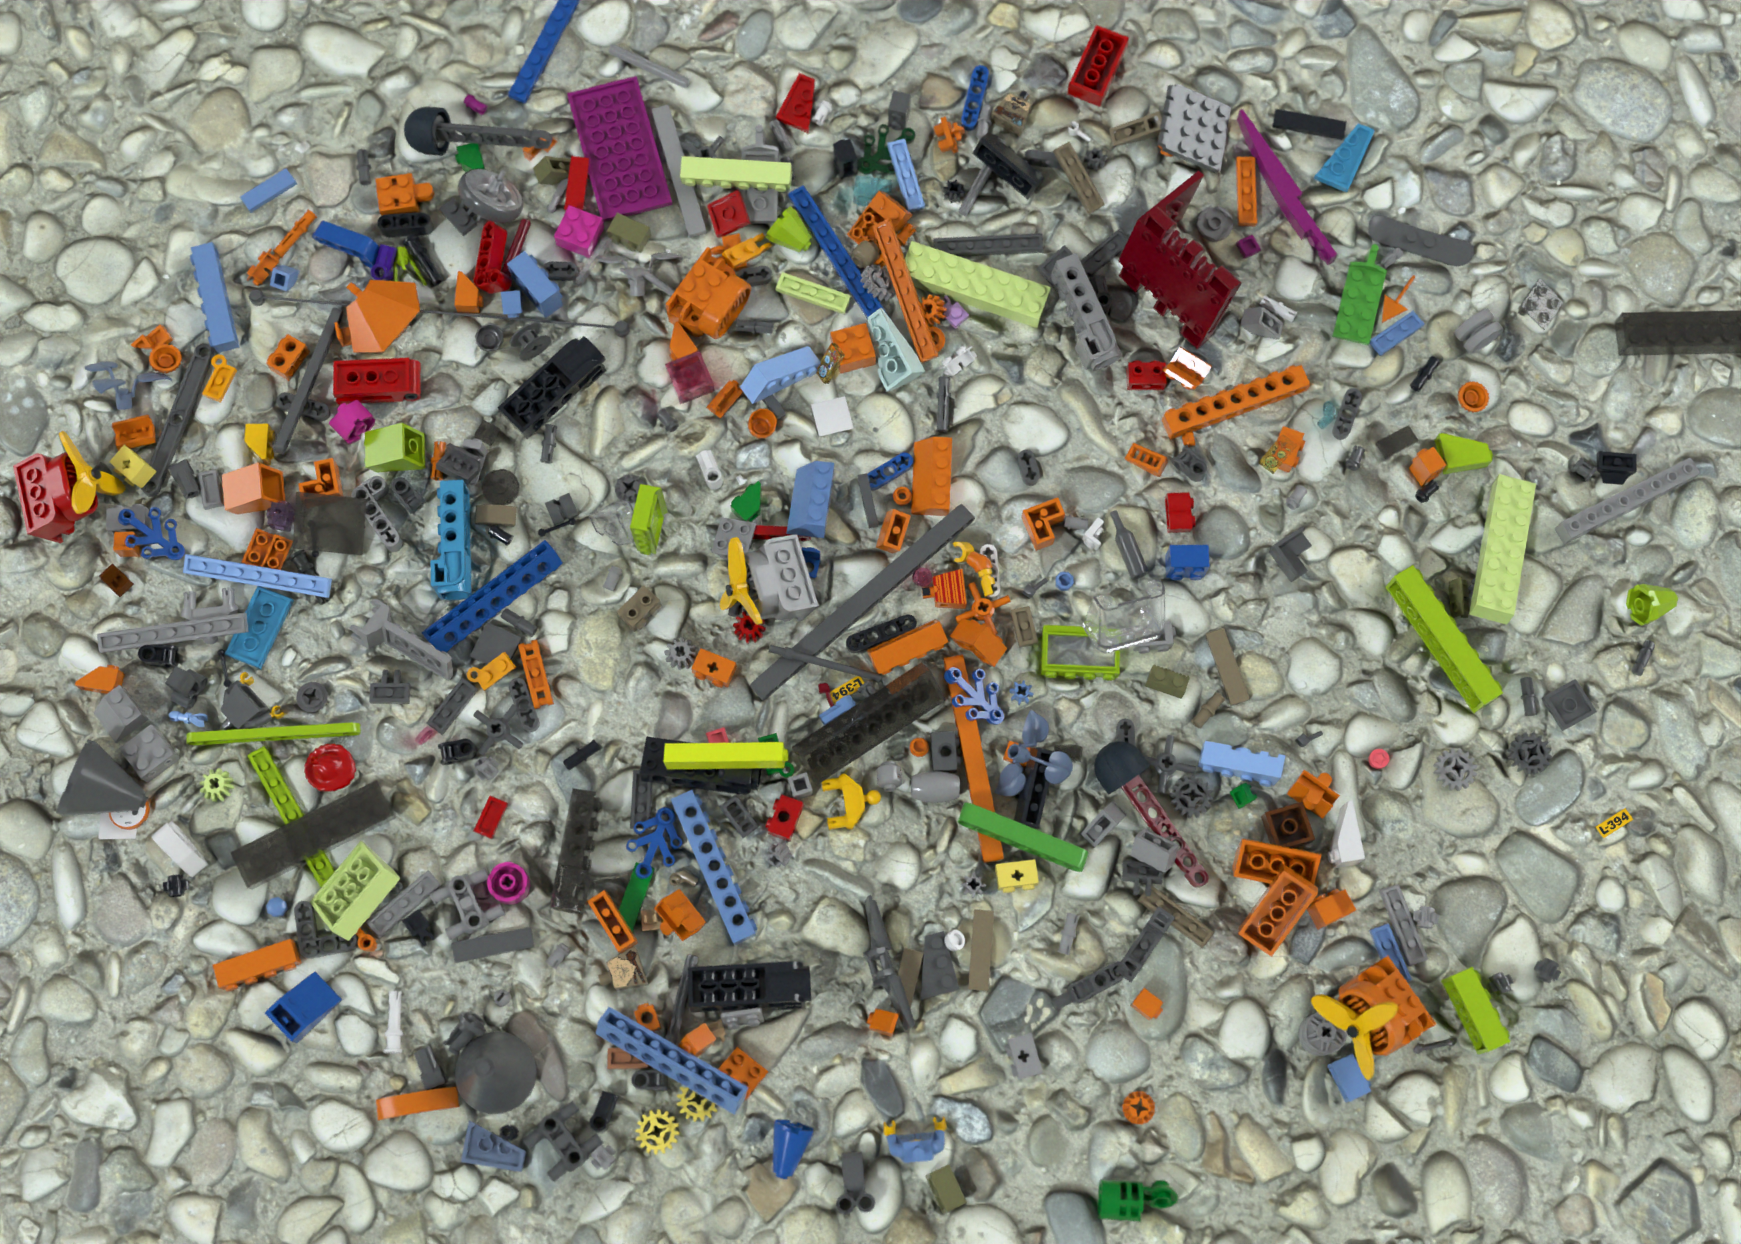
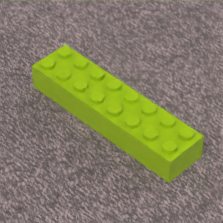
M1412 565L1395 575L1385 588L1472 712L1476 713L1502 695L1503 691L1500 683L1493 679L1488 666L1481 662L1478 652L1471 648L1466 635L1457 628L1454 618L1447 614L1444 604L1435 597L1433 588L1423 580L1421 571Z

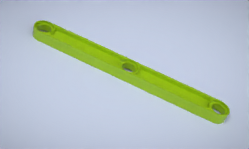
M352 722L187 733L186 744L213 745L357 736L361 734V724Z

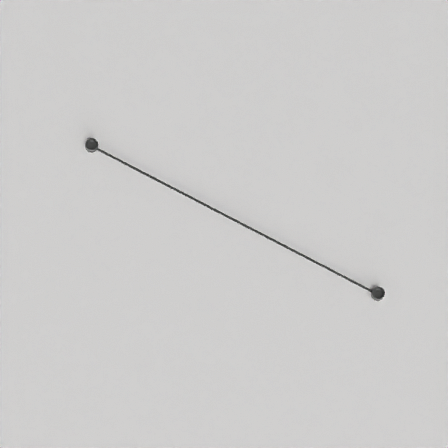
M253 290L249 294V300L255 306L263 305L265 299L342 306L351 304L268 297L260 290ZM420 309V312L612 328L615 329V333L619 337H625L630 332L626 321H618L615 326Z

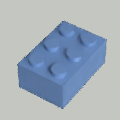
M524 251L508 262L507 266L515 283L540 313L547 318L563 306L561 301L563 297L559 292L560 288L554 281L551 282L548 279L549 275L544 268L540 269L537 266L538 262L534 256H529Z

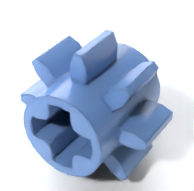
M1023 680L1022 684L1014 682L1015 689L1012 688L1009 691L1014 694L1011 701H1018L1019 706L1024 701L1028 704V697H1033L1034 693L1029 692L1032 685L1027 686L1025 680ZM1018 691H1025V695H1018Z

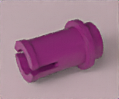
M468 94L463 101L465 107H470L481 116L486 112V108H488L487 105L477 100L475 95Z

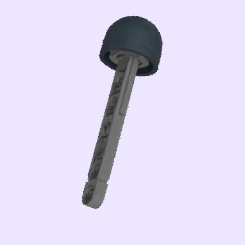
M440 107L418 108L409 114L404 124V135L408 144L416 151L426 155H444L449 148L450 142L528 148L534 146L535 148L547 149L553 140L552 135L544 130L531 131L519 128L452 124L446 109Z

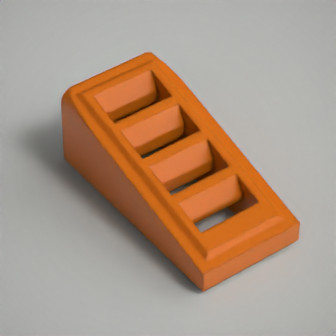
M1135 443L1132 444L1125 457L1126 461L1157 477L1161 476L1168 463L1166 456ZM1136 451H1139L1137 458H1133ZM1145 454L1146 456H1145L1143 462L1140 461L1141 458L1143 457V455ZM1150 458H1153L1151 464L1149 465L1148 462Z

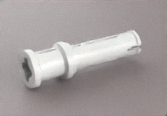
M401 991L389 992L388 1030L384 1034L386 1036L385 1054H400L403 1051L401 1049V1036H403V1032L400 1030Z

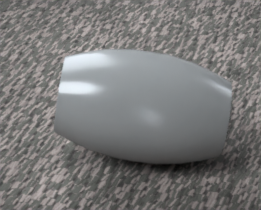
M929 771L913 775L911 778V797L916 800L942 803L959 798L960 780L957 775L941 771Z

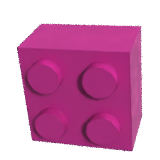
M569 205L554 235L556 245L591 258L605 228L603 218Z

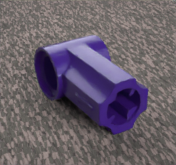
M380 244L376 263L371 268L373 279L390 281L392 279V267L397 248ZM384 269V275L380 277V271Z

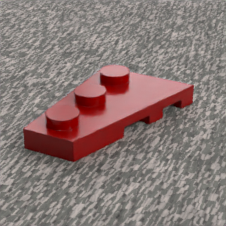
M801 73L798 74L776 115L777 120L805 133H809L815 79Z

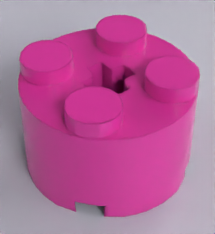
M354 400L349 404H341L337 408L338 413L329 422V425L348 444H353L361 439L359 436L363 432L365 433L372 429L375 419L358 400Z
M500 863L493 868L488 876V890L500 903L514 905L520 903L529 895L530 878L526 871L515 863ZM508 880L513 882L510 887L506 886Z

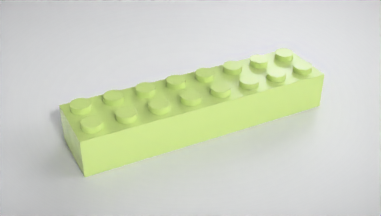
M911 241L905 257L914 287L942 297L947 295L951 300L1038 328L1051 287Z
M1499 474L1493 482L1469 615L1506 625L1514 616L1536 483Z

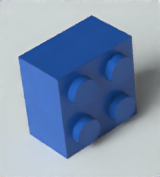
M1170 545L1165 555L1166 578H1171V580H1182L1183 578L1201 580L1205 577L1210 567L1209 545Z

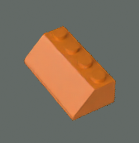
M931 437L914 442L911 515L947 516L949 514L952 437Z
M1242 838L1236 850L1232 870L1234 877L1271 884L1281 868L1286 865L1312 884H1315L1322 855Z

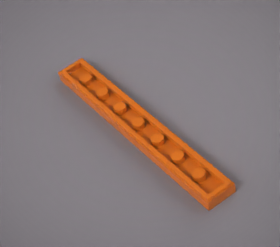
M887 219L872 227L918 358L923 364L939 357L894 227L891 220Z

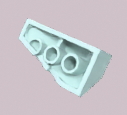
M879 308L870 315L868 323L871 339L875 343V355L878 358L880 368L878 369V374L886 391H891L912 382L923 374L925 370L918 356L883 308Z

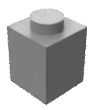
M807 772L788 778L794 799L799 800L813 795Z

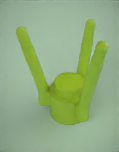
M397 247L393 263L394 281H398L397 264L402 266L403 270H406L405 265L409 261L423 285L426 286L427 283L413 261L411 254H408L405 247Z

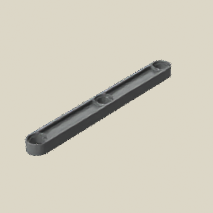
M333 307L276 439L273 449L276 453L284 455L335 337L334 322H337L339 325L343 317V310Z
M206 343L199 344L195 348L149 463L157 471L146 485L141 488L149 497L158 495L169 470L168 467L172 463L211 365V360L214 357L213 349ZM209 349L207 356H200L201 350ZM181 415L183 417L182 421L178 424L173 423L174 417ZM154 483L155 489L151 492L146 491L147 485Z

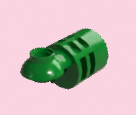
M1100 1180L1098 1188V1218L1103 1220L1141 1222L1143 1205L1159 1209L1168 1208L1177 1203L1178 1195L1170 1187V1184L1164 1180L1154 1181L1151 1187L1143 1186L1142 1182Z

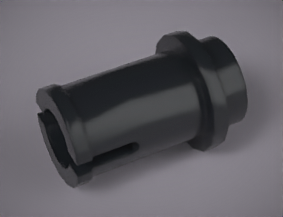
M1430 480L1422 489L1416 491V499L1420 503L1428 502L1429 497L1439 490V485L1434 480Z
M493 524L488 531L490 538H495L506 546L511 543L514 537L502 530L499 525Z

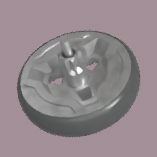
M472 169L465 172L458 183L459 196L462 202L478 215L477 221L484 218L492 222L509 223L517 219L521 214L524 204L522 195L509 180L504 178L506 173L504 170L497 174L485 169Z

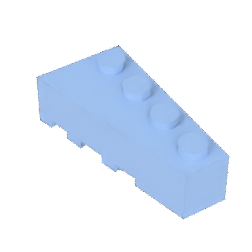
M806 346L755 364L740 388L751 403L754 404L806 377L815 375L821 362L811 348Z
M1205 741L1202 745L1198 767L1202 768L1204 772L1214 773L1216 771L1225 777L1232 778L1237 776L1241 777L1240 780L1245 782H1252L1253 780L1260 782L1262 786L1271 787V785H1275L1281 779L1286 755L1278 754V758L1271 757L1269 752L1265 751L1254 754L1248 748L1241 747L1232 750L1231 745Z

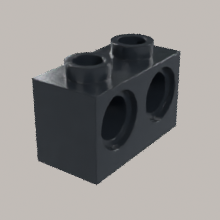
M842 139L833 144V161L840 179L857 175V156L851 139Z

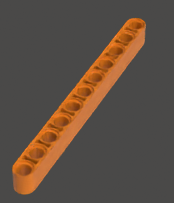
M963 654L943 658L945 672L952 667L958 668L962 673L961 677L969 684ZM948 683L951 702L952 698L959 694L964 696V698H971L957 683ZM952 704L971 802L995 813L976 719L969 721L966 718V711L974 708V706H961L957 708ZM978 832L984 863L1003 860L1004 855L1001 841Z

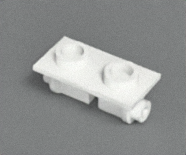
M963 345L956 350L957 354L952 358L948 356L942 360V365L938 369L944 368V375L953 377L962 370L959 363L966 367L975 361L977 355L974 351H970L973 346L966 347Z

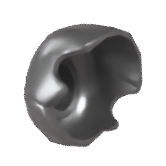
M488 323L479 327L475 340L481 350L494 352L501 347L504 337L498 325Z

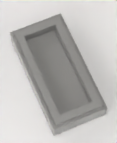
M214 469L198 473L203 508L207 510L224 506L218 470Z

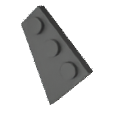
M944 931L924 937L921 1000L960 990L950 952L945 945Z

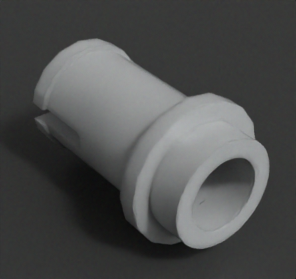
M1297 485L1292 495L1287 497L1286 506L1292 510L1299 508V503L1307 494V489Z
M1069 514V516H1065L1064 527H1067V529L1087 530L1088 518L1072 517Z
M611 566V569H608L609 573L603 587L614 591L619 577L623 574L621 573L622 569Z
M563 943L556 945V950L546 960L554 969L557 968L566 955L569 956L568 952L570 949Z

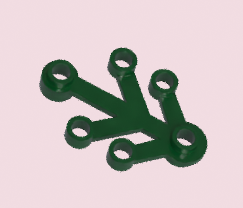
M882 124L878 128L877 153L872 157L871 148L874 145L875 137L871 134L865 136L864 156L857 162V169L860 173L868 175L873 171L886 172L889 175L895 174V170L890 171L888 169L890 166L893 167L892 162L887 165L877 163L881 159L892 161L888 147H885L886 136L889 132V127L886 124ZM885 128L887 132L883 133L880 129ZM905 128L902 130L901 136L894 141L905 139L906 144H910L915 139V131L912 128ZM910 132L912 136L908 137L905 133ZM866 139H872V143H868ZM863 163H868L869 167H864Z

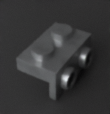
M449 443L447 445V453L436 463V469L457 480H463L468 485L481 472V459L459 446Z

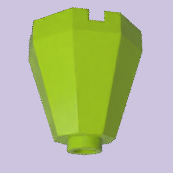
M789 206L782 213L783 216L774 222L765 237L775 244L796 252L807 251L812 244L810 242L812 236L796 210Z
M1639 584L1634 586L1635 588L1628 590L1627 609L1632 610L1630 614L1631 619L1641 626L1650 624L1677 606L1678 597L1670 588Z

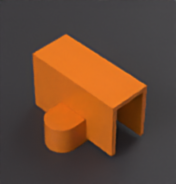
M1305 769L1287 792V795L1297 802H1303L1306 809H1309L1322 819L1340 796L1329 788L1332 783V777L1328 773H1321L1316 778Z
M680 889L664 897L654 908L664 920L660 925L661 932L667 936L675 932L682 941L697 933L707 923Z

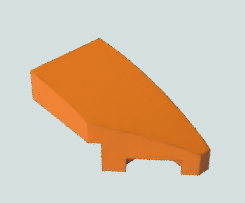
M553 138L550 147L543 150L548 153L557 143V140ZM533 146L530 148L524 147L522 150L525 158L531 161L541 151V148Z
M160 324L147 336L142 334L131 346L153 350L158 345L169 344L174 339L166 328Z

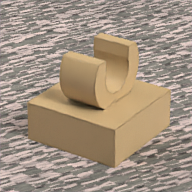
M655 909L641 911L643 932L661 930L662 918Z
M722 1019L706 1024L715 1038L720 1037L722 1043L725 1042L724 1035L726 1033Z

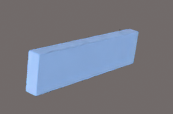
M901 139L887 143L906 210L912 212L924 209L925 203L906 140Z

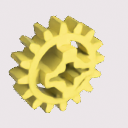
M688 1087L679 1088L683 1093L677 1095L681 1099L677 1106L683 1107L680 1110L681 1114L687 1112L686 1119L693 1116V1122H697L698 1118L705 1122V1116L711 1119V1112H718L715 1108L717 1104L712 1102L710 1108L705 1111V1106L710 1100L705 1098L701 1101V1105H698L697 1102H693L697 1098L696 1095L698 1093L693 1091L691 1096L686 1098V1094L690 1089ZM687 1106L696 1107L697 1113L691 1112Z
M660 1109L657 1110V1114L650 1110L649 1117L643 1114L644 1121L637 1122L641 1126L640 1129H635V1132L640 1133L636 1140H642L640 1147L647 1146V1153L653 1149L654 1155H657L659 1150L665 1154V1148L667 1147L672 1150L671 1143L678 1142L674 1138L675 1135H680V1132L675 1131L679 1124H673L675 1117L668 1118L669 1112L667 1111L664 1115H661ZM657 1118H662L669 1124L661 1125ZM650 1121L651 1126L649 1130L644 1133L645 1127L647 1123ZM655 1127L666 1129L660 1133L659 1138L656 1135H650L655 1132ZM671 1132L669 1140L665 1143L667 1133ZM647 1140H655L658 1146L649 1144Z

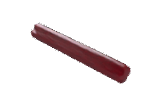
M522 218L501 271L511 277L507 263L520 254L531 226L530 220Z

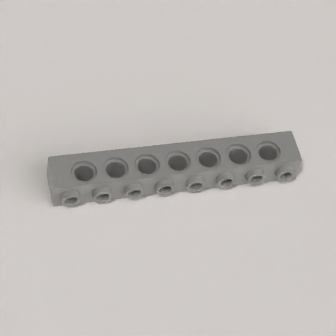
M1690 457L1562 521L1555 528V531L1565 545L1693 481L1700 472Z

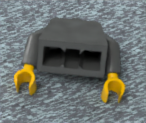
M243 672L240 675L241 680L235 681L224 692L221 712L227 717L222 723V727L225 730H233L234 727L237 729H253L272 721L273 717L281 719L284 716V712L275 714V711L280 709V706L277 705L272 708V712H268L270 709L249 687L254 682L253 677L245 680L249 676L247 672Z

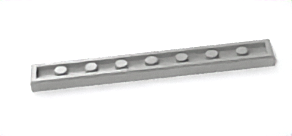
M669 104L651 109L689 238L706 234V227L694 187L682 184L680 179L681 160L684 154Z
M239 613L97 634L99 653L140 648L143 645H162L247 633L249 630L247 614Z

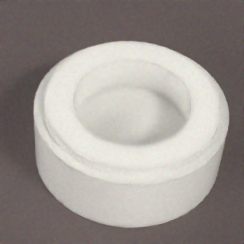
M953 930L946 934L944 941L949 950L957 951L964 947L965 937L960 931Z

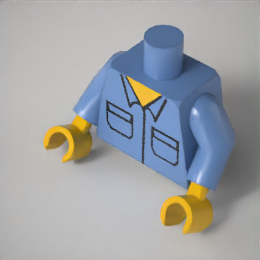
M943 1116L941 1122H937L936 1117L933 1118L935 1132L895 1135V1121H892L891 1127L887 1126L886 1122H884L883 1133L887 1136L891 1155L899 1157L904 1163L933 1160L935 1155L944 1149L945 1117Z

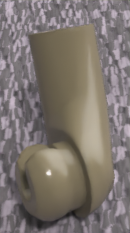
M681 870L671 874L669 883L672 886H677L687 882L695 887L700 878L686 870Z

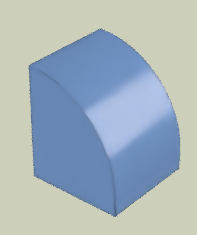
M286 265L274 267L270 286L289 291L294 286L300 270Z

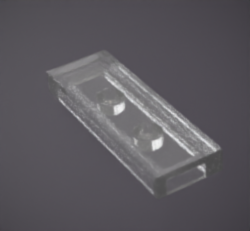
M606 236L601 239L574 279L573 284L577 287L584 283L612 241L609 237Z

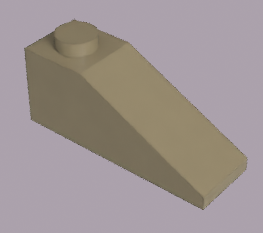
M1158 111L1110 128L1113 146L1158 137L1159 133L1162 132L1160 131L1162 116H1164L1163 113Z

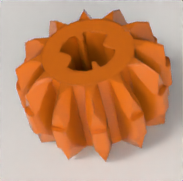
M928 294L927 298L921 297L922 303L920 304L927 324L929 326H934L935 322L940 324L939 318L944 319L945 316L942 313L947 311L943 307L945 302L940 300V297L937 295L933 297V295Z

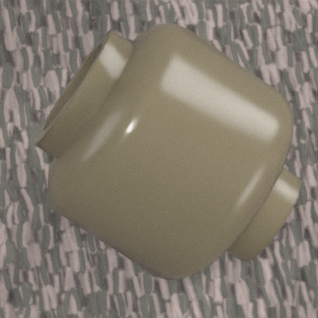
M862 241L853 249L852 260L860 268L871 266L879 258V248L874 242Z

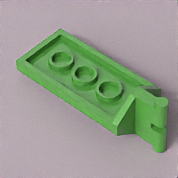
M1376 244L1371 246L1364 257V262L1349 263L1332 337L1369 345L1387 272L1386 269L1375 264L1379 249Z

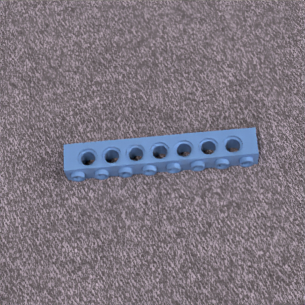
M690 790L672 798L671 802L734 946L755 937L754 931L757 930V926L754 920H749L746 914L749 912L746 901L741 902L739 894L742 892L738 883L733 884L731 876L734 874L730 865L725 866L723 858H726L722 847L718 848L715 843L718 838L714 829L710 830L707 825L710 819L707 812H702L700 809V805L703 803L699 794L694 795L693 790ZM689 809L697 810V814L694 817L686 815ZM701 826L705 828V831L702 835L694 834L695 828ZM706 844H710L713 847L709 853L702 852V847ZM711 863H720V868L717 871L710 870ZM720 880L728 881V886L725 889L717 887ZM728 898L736 899V904L733 907L725 905ZM736 916L744 918V922L741 925L733 923V919Z
M608 1007L598 1020L596 1030L598 1036L735 1115L744 1102L748 1090L747 1086L694 1055L688 1054L687 1051L613 1008Z

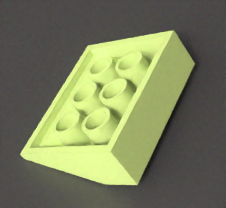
M360 841L312 898L310 903L332 932L349 941L371 916L376 907L382 903L391 889L396 886L400 877L363 841Z

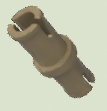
M1215 692L1210 700L1201 706L1199 713L1191 720L1192 724L1201 729L1205 722L1215 715L1216 709L1225 701L1224 697Z

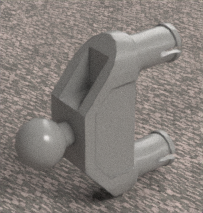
M227 587L228 590H226V588H222L223 605L206 608H196V592L189 591V594L184 592V609L181 611V616L190 621L237 614L238 607L234 604L235 589ZM218 637L204 638L203 641L206 644L212 645L216 643Z

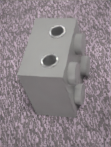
M152 724L119 748L139 777L148 783L180 759L159 729Z

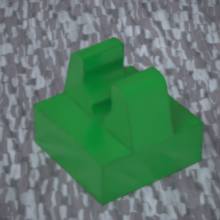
M1243 783L1230 791L1238 809L1247 806L1257 798L1256 794H1252L1250 790L1252 786L1250 784Z

